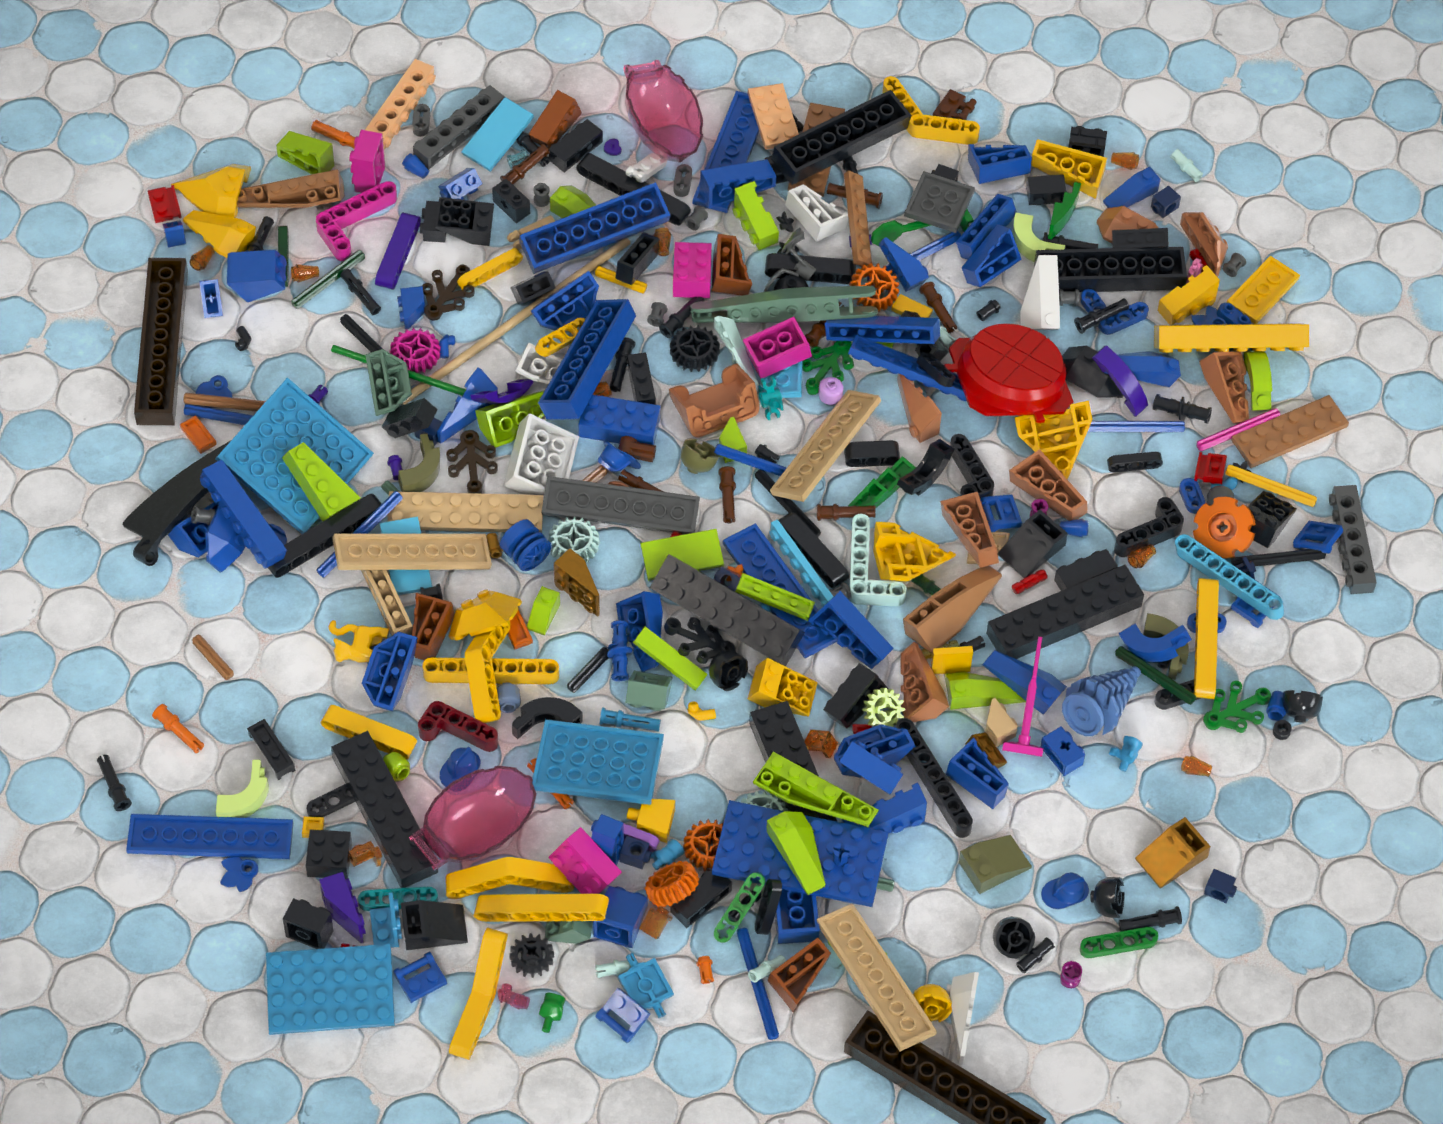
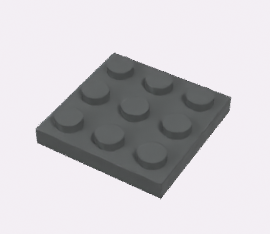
M923 171L904 212V217L956 233L973 197L975 187Z

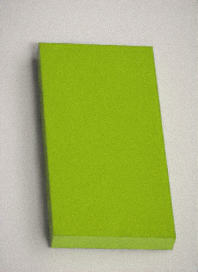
M717 529L640 543L648 581L655 579L668 554L680 559L698 571L724 567Z

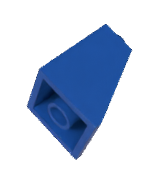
M276 250L228 253L227 285L247 303L285 290L287 261Z
M609 886L605 893V896L609 898L606 916L603 921H593V937L633 948L648 908V897L639 892L632 893L626 891L622 887Z

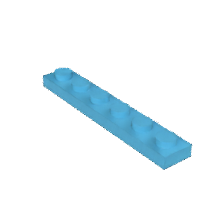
M778 519L771 522L769 533L772 540L777 541L782 554L788 556L793 569L798 570L803 583L809 585L814 598L819 599L821 607H823L834 596Z

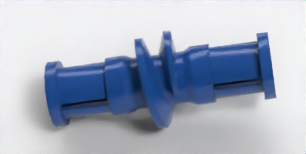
M617 620L611 623L613 637L612 644L607 647L609 650L607 656L612 659L613 664L611 678L614 681L620 682L629 679V674L627 673V654L632 653L633 650L627 646L626 629L628 628V622Z

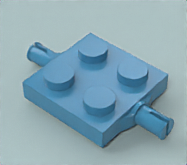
M634 953L627 955L626 958L631 968L618 976L622 988L626 994L643 1008H653L658 1019L664 1017L666 1013L661 1003L672 997L674 993L656 959L653 958L647 962L638 963Z

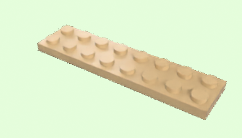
M847 390L770 489L771 494L804 502L880 404V397L878 395Z
M399 492L403 499L388 513L387 522L418 516L421 530L506 532L515 523L528 519L539 529V533H542L543 514L541 512L543 495Z
M486 534L333 535L338 570L490 569L492 566Z
M853 903L817 919L820 930L899 1051L936 1035L935 1027Z

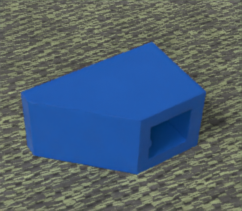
M423 286L400 288L401 296H397L398 307H402L403 310L399 311L400 322H404L405 329H409L424 314Z

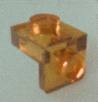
M810 729L804 741L808 750L821 751L826 758H831L838 745L830 731Z
M371 841L363 845H356L349 851L350 861L354 867L371 858L377 867L381 866L380 858H382V853L379 847H374Z
M661 906L658 908L651 907L639 929L651 937L659 939L667 922L671 921L673 917L668 915L669 911Z

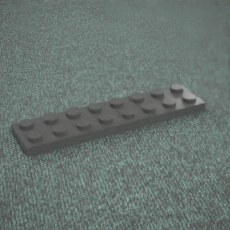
M547 476L541 513L548 516L567 517L573 519L575 516L578 520L583 518L585 521L690 534L695 533L700 497Z

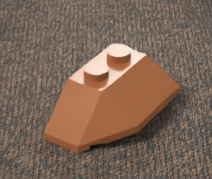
M1125 206L1106 208L1096 222L1103 239L1112 244V230L1158 228L1156 223Z
M1203 212L1182 213L1181 227L1195 249L1200 251V256H1203L1209 268L1218 277L1228 249L1226 240L1222 239L1217 226H1214Z

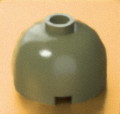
M694 438L686 439L680 454L684 466L693 474L710 471L719 458V455L714 453L715 447L704 441L702 444L696 443L697 439Z

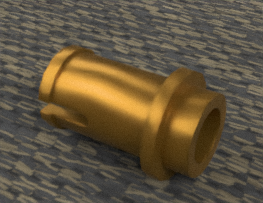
M489 533L486 535L488 550L491 558L496 559L502 555L503 550L500 548L497 534Z

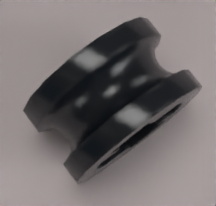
M1286 720L1277 721L1273 728L1274 737L1279 740L1289 738L1292 730L1291 724ZM1279 729H1286L1285 731L1279 732Z

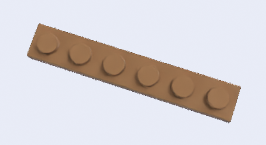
M848 170L844 174L853 263L861 267L865 264L868 267L872 259L863 176Z

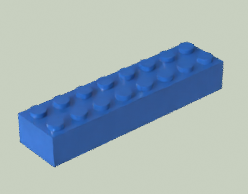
M655 182L521 234L519 242L532 273L535 274L669 222L670 213Z
M628 299L596 300L538 402L546 419L580 418L636 317Z

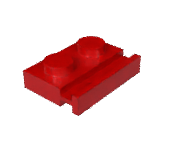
M171 185L170 188L162 187L147 190L155 223L174 220L173 218L175 217L182 218L174 185Z
M1199 452L1194 481L1201 479L1203 482L1211 484H1222L1227 455L1213 453L1202 455V452Z

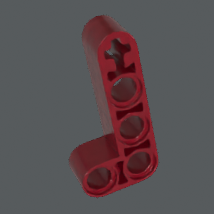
M440 701L432 702L418 722L419 736L423 741L434 740L442 729L487 752H492L498 747V732L495 728Z

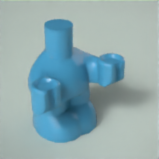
M1124 736L1122 750L1111 747L1109 752L1111 756H1117L1122 761L1119 769L1125 772L1129 764L1135 761L1138 751L1143 746L1140 740L1131 736Z
M670 839L665 847L654 851L651 855V859L653 858L655 861L652 866L658 870L662 865H670L672 862H675L677 858L684 854L681 844L674 839Z

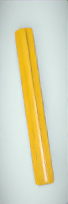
M1231 464L1227 466L1225 474L1311 507H1314L1317 497Z

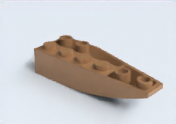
M337 169L242 188L237 206L239 208H307L337 202L345 197L344 182Z
M985 566L956 579L929 597L903 618L905 634L932 654L934 648L942 647L962 630L1001 579L1002 574L991 566Z

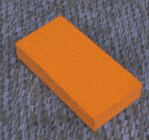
M196 415L180 424L181 430L200 454L217 445L216 440Z
M518 609L514 618L509 620L510 630L507 633L514 650L533 643V639Z

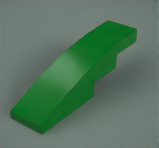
M1074 182L1072 193L1065 192L1063 202H1055L1048 239L1052 240L1070 220L1077 205L1081 183Z
M902 456L891 468L888 467L877 479H873L848 506L875 505L876 509L900 488L897 485L899 478L909 474L916 467Z

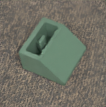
M547 921L545 938L548 941L573 944L586 941L591 938L593 921Z

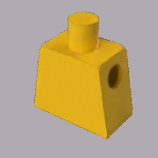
M652 799L651 805L641 804L640 809L629 807L627 819L637 821V829L653 834L660 841L667 843L675 813V800Z

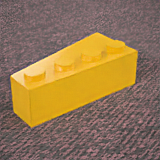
M1038 139L1031 160V166L1048 175H1064L1065 183L1072 187L1074 182L1081 183L1080 191L1095 199L1107 163V158Z

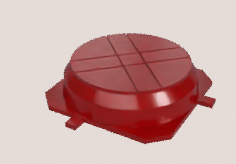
M996 324L982 329L972 338H958L949 347L953 364H944V366L950 372H957L969 407L984 416L1033 415L1036 423H1044L1045 418L1043 415L1064 414L1074 402L1065 381L1066 367L1059 349L1049 338H1046L1045 335L1034 329L1016 324Z

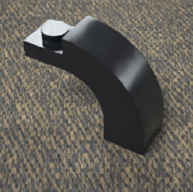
M941 439L931 443L919 465L909 474L899 478L897 485L908 494L921 495L940 476L955 449Z
M538 698L520 707L521 717L519 716L513 721L512 735L519 739L534 725L545 722V719L581 724L583 722V712L572 703L560 698Z

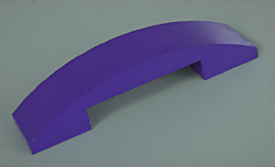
M1107 345L1104 346L1092 358L1101 371L1107 372L1126 398L1124 403L1133 416L1136 417L1148 406L1146 395L1138 380L1123 360Z
M517 379L508 382V391L499 394L495 390L481 391L470 396L472 400L479 403L511 402L526 393L533 384V380Z

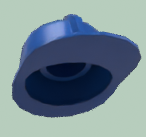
M603 442L605 448L599 456L598 462L604 468L611 472L621 471L627 466L635 469L641 468L640 463L635 458L617 449L609 442Z
M470 747L455 749L440 770L439 778L441 783L449 789L464 787L480 767L481 760L479 755L472 751Z
M1070 872L1046 883L1042 888L1041 896L1043 902L1050 908L1062 909L1084 901L1088 896L1089 888L1083 877Z

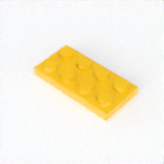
M1269 256L1226 303L1232 304L1244 315L1248 316L1252 323L1257 324L1299 280L1300 275L1277 259Z

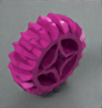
M413 327L412 331L405 329V333L399 332L398 337H394L390 345V354L406 362L408 370L416 373L422 371L425 374L426 369L432 370V365L436 366L437 360L440 358L439 352L441 348L438 339H435L434 334H430L428 330L423 332L422 328L417 331Z

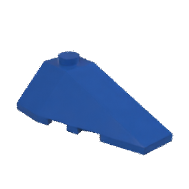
M1153 351L1117 354L1138 381L1170 387L1181 376L1179 360L1166 354Z
M477 367L464 385L467 388L462 397H457L454 411L448 412L437 430L439 443H443L477 419L475 410L496 404L479 403L471 399L470 395L481 391L497 390L498 394L497 386L481 368Z
M994 650L982 665L1026 701L1028 687L1032 679L1033 666ZM1038 669L1034 708L1044 715L1067 686L1052 674Z

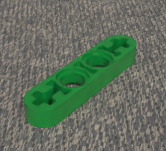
M753 872L745 880L714 930V937L718 942L725 943L729 941L766 883L765 876L762 873ZM758 876L760 877L759 882L761 885L757 884L754 887L753 891L757 892L754 894L751 890L745 889V886L747 885L750 888L753 883L751 877L756 878ZM742 893L749 894L751 897L750 903H741L739 900ZM736 910L739 912L740 918L738 921H731L728 914L730 911ZM723 920H725L728 924L735 927L732 929L730 926L726 932L728 937L724 936L721 938L718 929H724L726 923H723Z
M1144 927L1087 937L1081 941L1080 953L1085 958H1095L1152 948L1156 945L1159 936L1154 928ZM1146 934H1149V936L1152 937L1151 941H1149L1148 938H1145ZM1125 937H1131L1134 939L1135 943L1132 945H1127L1124 943L1123 939ZM1110 940L1115 946L1113 948H1106L1103 943ZM1086 945L1093 947L1092 951H1089Z

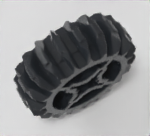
M690 325L689 329L683 327L682 331L677 330L676 335H673L670 343V355L673 362H676L677 367L682 366L683 370L689 368L690 372L693 369H697L699 372L701 368L707 370L708 366L712 367L714 362H717L720 354V343L717 341V336L713 335L712 330L707 331L706 327L700 329L699 325L693 328Z

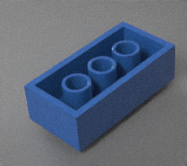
M592 395L580 416L579 437L619 444L621 437L630 436L635 438L637 442L654 445L661 418V406Z
M782 889L775 913L778 944L812 942L819 938L820 928L817 923L818 909L816 896Z

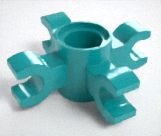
M773 375L769 383H766L765 379L761 378V384L764 388L758 385L760 403L762 408H766L765 416L768 420H770L772 413H775L777 418H780L781 414L778 408L781 411L784 410L780 390L778 387L774 388L777 382Z

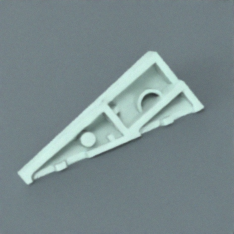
M722 316L714 317V328L732 354V365L737 363L755 382L759 406H762L758 393L759 384L734 319Z

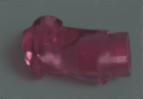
M504 983L501 989H498V999L501 1003H508L516 1009L528 1008L530 997L512 992L510 984Z

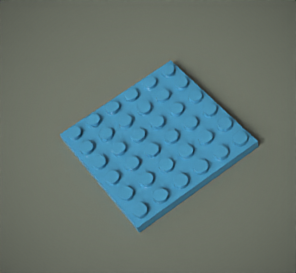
M287 377L215 459L217 461L222 459L237 479L299 533L303 534L315 523L319 515L282 457L289 450L304 442L348 484L374 453Z

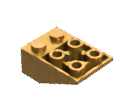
M569 548L554 562L555 585L559 590H564L568 593L573 601L581 603L586 611L598 617L600 615L599 593L585 560Z
M1184 817L1164 831L1135 857V860L1161 889L1208 858L1211 846L1187 818Z

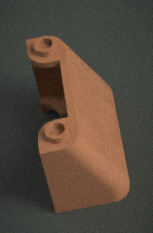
M737 363L723 370L721 374L722 383L690 395L688 389L682 385L669 389L672 402L687 429L694 437H702L725 428L730 417H734L736 423L756 416L759 412L760 406L755 382Z

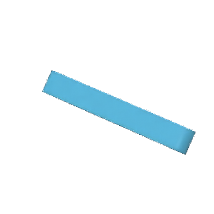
M1182 534L1175 539L1177 555L1209 578L1219 580L1221 586L1268 618L1278 620L1283 617V601L1278 595L1189 535Z

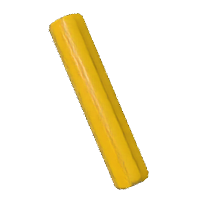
M598 266L595 270V276L637 292L645 293L647 289V283L636 280L633 285H629L615 279L616 272L602 266Z

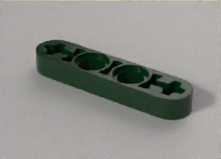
M278 226V252L287 261L285 287H288V226Z

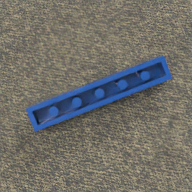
M874 316L869 318L827 320L825 322L826 340L854 341L855 336L858 335L874 342L935 344L940 337L939 318Z
M221 459L202 469L200 476L202 486L209 490L212 500L219 504L224 517L229 518L234 531L241 535L245 546L254 553L257 563L266 569L284 559L287 549L224 461Z

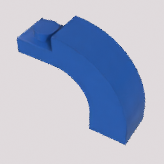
M1136 624L1118 633L1127 649L1147 662H1163L1179 656L1176 649L1185 646L1192 640L1184 625L1159 638L1144 636Z

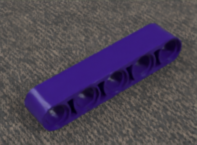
M401 213L375 278L376 286L395 289L421 223L420 216Z

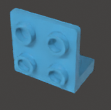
M392 892L388 893L390 907L370 909L374 945L391 944V948L399 947L398 939H402L398 899H393Z

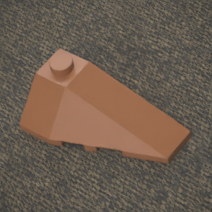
M1214 352L1200 360L1205 380L1233 424L1248 420V401L1245 399L1247 384L1244 383L1246 367L1241 352Z
M898 373L897 383L912 437H916L919 443L938 435L941 411L929 396H923V390L920 387L915 388L913 381L906 379L904 375Z
M913 642L901 653V674L903 675L901 692L904 693V702L901 704V707L905 708V711L902 712L904 718H908L912 722L936 719L949 707L944 690L918 644Z

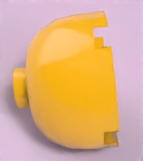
M926 984L914 991L913 996L930 1021L938 1020L939 1023L949 1017L952 1012V1003L949 994L943 987L936 984Z

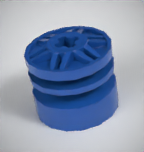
M525 519L515 523L505 532L500 541V548L507 556L512 558L520 570L530 571L546 559L551 551L552 543L542 533H539V529L530 520Z

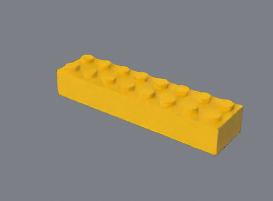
M1309 324L1154 325V348L1164 353L1173 352V349H1177L1178 352H1192V349H1196L1199 352H1210V348H1215V351L1229 352V348H1233V351L1238 352L1248 351V348H1252V351H1266V348L1274 351H1285V347H1289V350L1304 351V347H1309Z

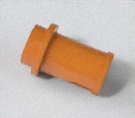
M709 956L699 957L698 962H696V965L699 967L702 984H709L714 981L711 968L713 961Z

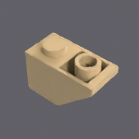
M993 698L985 732L995 746L998 747L1003 742L1016 737L1018 725L1014 718L1009 717L1005 706L999 703L996 698Z

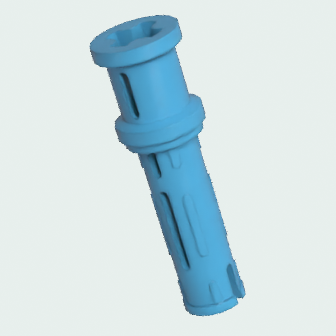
M602 707L599 725L610 724L615 725L616 728L629 726L659 732L661 719L624 714L622 710L616 712Z

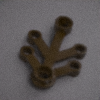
M461 264L456 268V275L446 289L442 281V271L434 270L432 272V280L435 282L439 294L436 302L432 295L433 285L431 283L422 285L423 294L428 303L424 313L428 319L435 321L440 319L445 312L462 311L465 308V301L462 298L474 296L475 290L472 285H466L463 290L453 292L458 286V279L470 271L467 265ZM454 300L453 304L444 305L446 301Z
M467 430L461 434V442L454 449H449L446 452L447 460L454 462L458 459V455L467 448V454L456 465L448 467V475L452 478L458 477L460 471L468 464L470 481L467 483V492L481 494L482 483L477 477L476 463L486 469L489 474L497 473L498 465L496 462H489L475 453V448L484 452L487 458H494L496 456V448L492 445L487 446L479 441L477 432Z

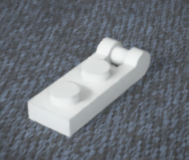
M651 153L635 165H630L625 174L643 183L666 167L667 160L658 154Z

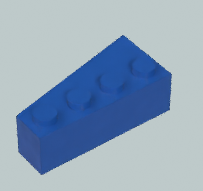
M767 159L701 170L700 194L708 209L734 201L735 188L755 181L757 185L755 187L756 193L776 187V174Z
M917 782L911 785L913 789L903 793L900 790L895 792L896 796L887 801L883 798L876 801L872 806L879 811L869 827L844 819L841 820V823L889 833H898L909 826L915 827L925 821L927 801Z

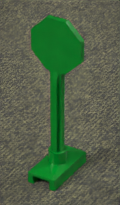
M968 209L960 223L963 232L967 230L969 223L974 221ZM893 220L883 223L874 230L871 242L879 246L878 244L884 238L894 242L904 232L931 225L920 221L902 225Z

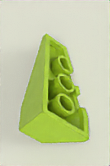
M572 185L560 186L550 197V211L561 218L596 206L586 193Z
M544 391L525 395L511 402L496 403L475 410L479 428L489 443L496 448L512 442L516 437L519 423L529 413L539 418L545 416L538 404Z
M968 672L944 674L950 710L990 706L993 698H996L1003 705L1026 702L999 678Z
M784 811L768 819V835L806 894L810 895L825 887L826 884L813 829L802 812Z

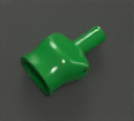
M545 993L544 1001L539 1011V1015L545 1018L542 1027L543 1032L549 1033L552 1022L561 1020L563 1006L566 1001L565 997L555 993Z

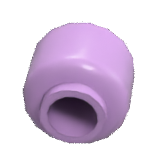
M835 377L823 379L819 385L818 394L820 400L828 405L837 404L843 397L842 382Z

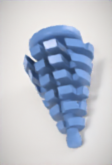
M1133 666L1130 669L1114 670L1100 674L1099 677L1093 675L1091 678L1086 677L1072 683L1071 687L1067 688L1066 698L1062 703V713L1065 721L1075 732L1083 736L1097 735L1103 726L1102 735L1112 731L1119 722L1137 683V678L1141 675V670Z

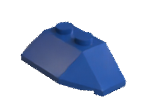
M587 271L538 303L531 312L541 327L555 331L577 318H586L596 301L599 285L590 271Z
M219 506L206 531V549L208 554L206 558L207 562L216 570L223 572L243 553L246 546L241 535L234 531L229 518L224 517Z
M397 632L374 646L362 680V685L373 706L393 712L401 699L413 664L417 637Z
M880 724L843 738L834 755V761L842 775L861 778L860 775L839 762L852 741L856 743L858 740L868 746L866 750L871 754L874 751L885 757L883 761L888 765L891 762L897 764L915 747V744L907 729Z

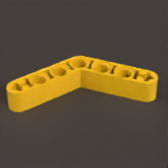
M889 76L884 79L882 94L891 90L912 115L906 129L912 137L967 145L978 142L980 126L977 122L923 115L896 77Z
M510 625L507 627L501 626L493 631L475 635L465 651L475 719L483 723L496 721L501 717L492 657L509 632Z
M504 857L449 873L445 877L446 896L451 899L466 897L508 884L560 893H568L574 890V885L567 880L566 876L554 864L515 857Z
M488 927L485 930L472 991L451 1041L449 1054L470 1060L496 995L508 937L507 933Z

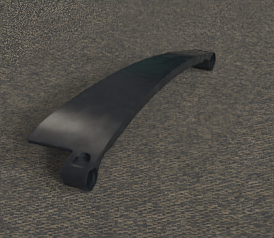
M230 441L174 476L149 496L124 520L122 524L124 528L143 537L133 550V556L136 560L147 566H152L157 562L159 556L158 546L161 540L209 492L200 482L202 469L216 463L217 460L215 458Z

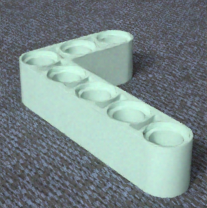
M857 514L853 517L851 532L850 601L860 605L901 606L906 599L907 589L904 583L899 581L868 580L870 520L865 514Z

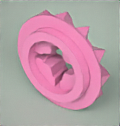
M1196 258L1192 262L1186 284L1190 282L1188 280L1189 277L1193 275L1195 278L1201 273L1203 265L1201 264V259Z

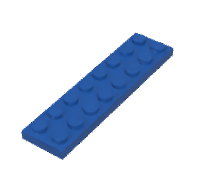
M735 92L705 170L748 162L759 134V128L748 93ZM699 182L692 204L708 208L700 194ZM731 202L711 209L728 213Z
M855 336L848 353L854 359H863L872 366H881L890 373H899L908 380H917L926 387H935L944 394H953L960 400L967 401L956 373L951 372L956 377L952 387L942 386L917 364V358L864 337Z
M756 523L723 540L724 547L737 565H743V573L811 600ZM815 604L809 619L818 611ZM769 606L774 615L805 632L797 646V649L804 658L838 641L830 634L825 635L821 632L822 628L818 625H812L807 620Z
M131 814L126 851L127 854L290 859L294 823L293 819Z

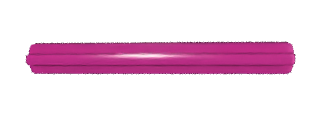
M1277 408L1271 409L1197 441L1196 446L1199 451H1204L1232 439L1233 435L1278 417L1281 414Z

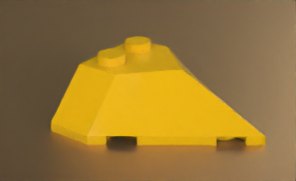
M231 164L171 185H174V189H178L183 193L184 197L202 212L236 218L238 214V197L243 182L247 183L251 166Z
M1089 401L1071 404L1070 409H1067L1064 414L1043 415L1045 418L1044 423H1036L1033 415L1015 417L1018 436L1034 452L1040 449L1068 480L1093 420Z
M875 523L873 553L880 580L910 581L956 556L955 553L943 551L938 548V544L914 532L909 534L901 530V526L896 523Z
M488 589L477 594L478 597L473 600H465L461 603V607L456 609L448 635L449 638L457 641L469 634L470 636H475L493 631L501 626H509V620H512L518 611L517 606L522 604L521 599L495 591H488Z

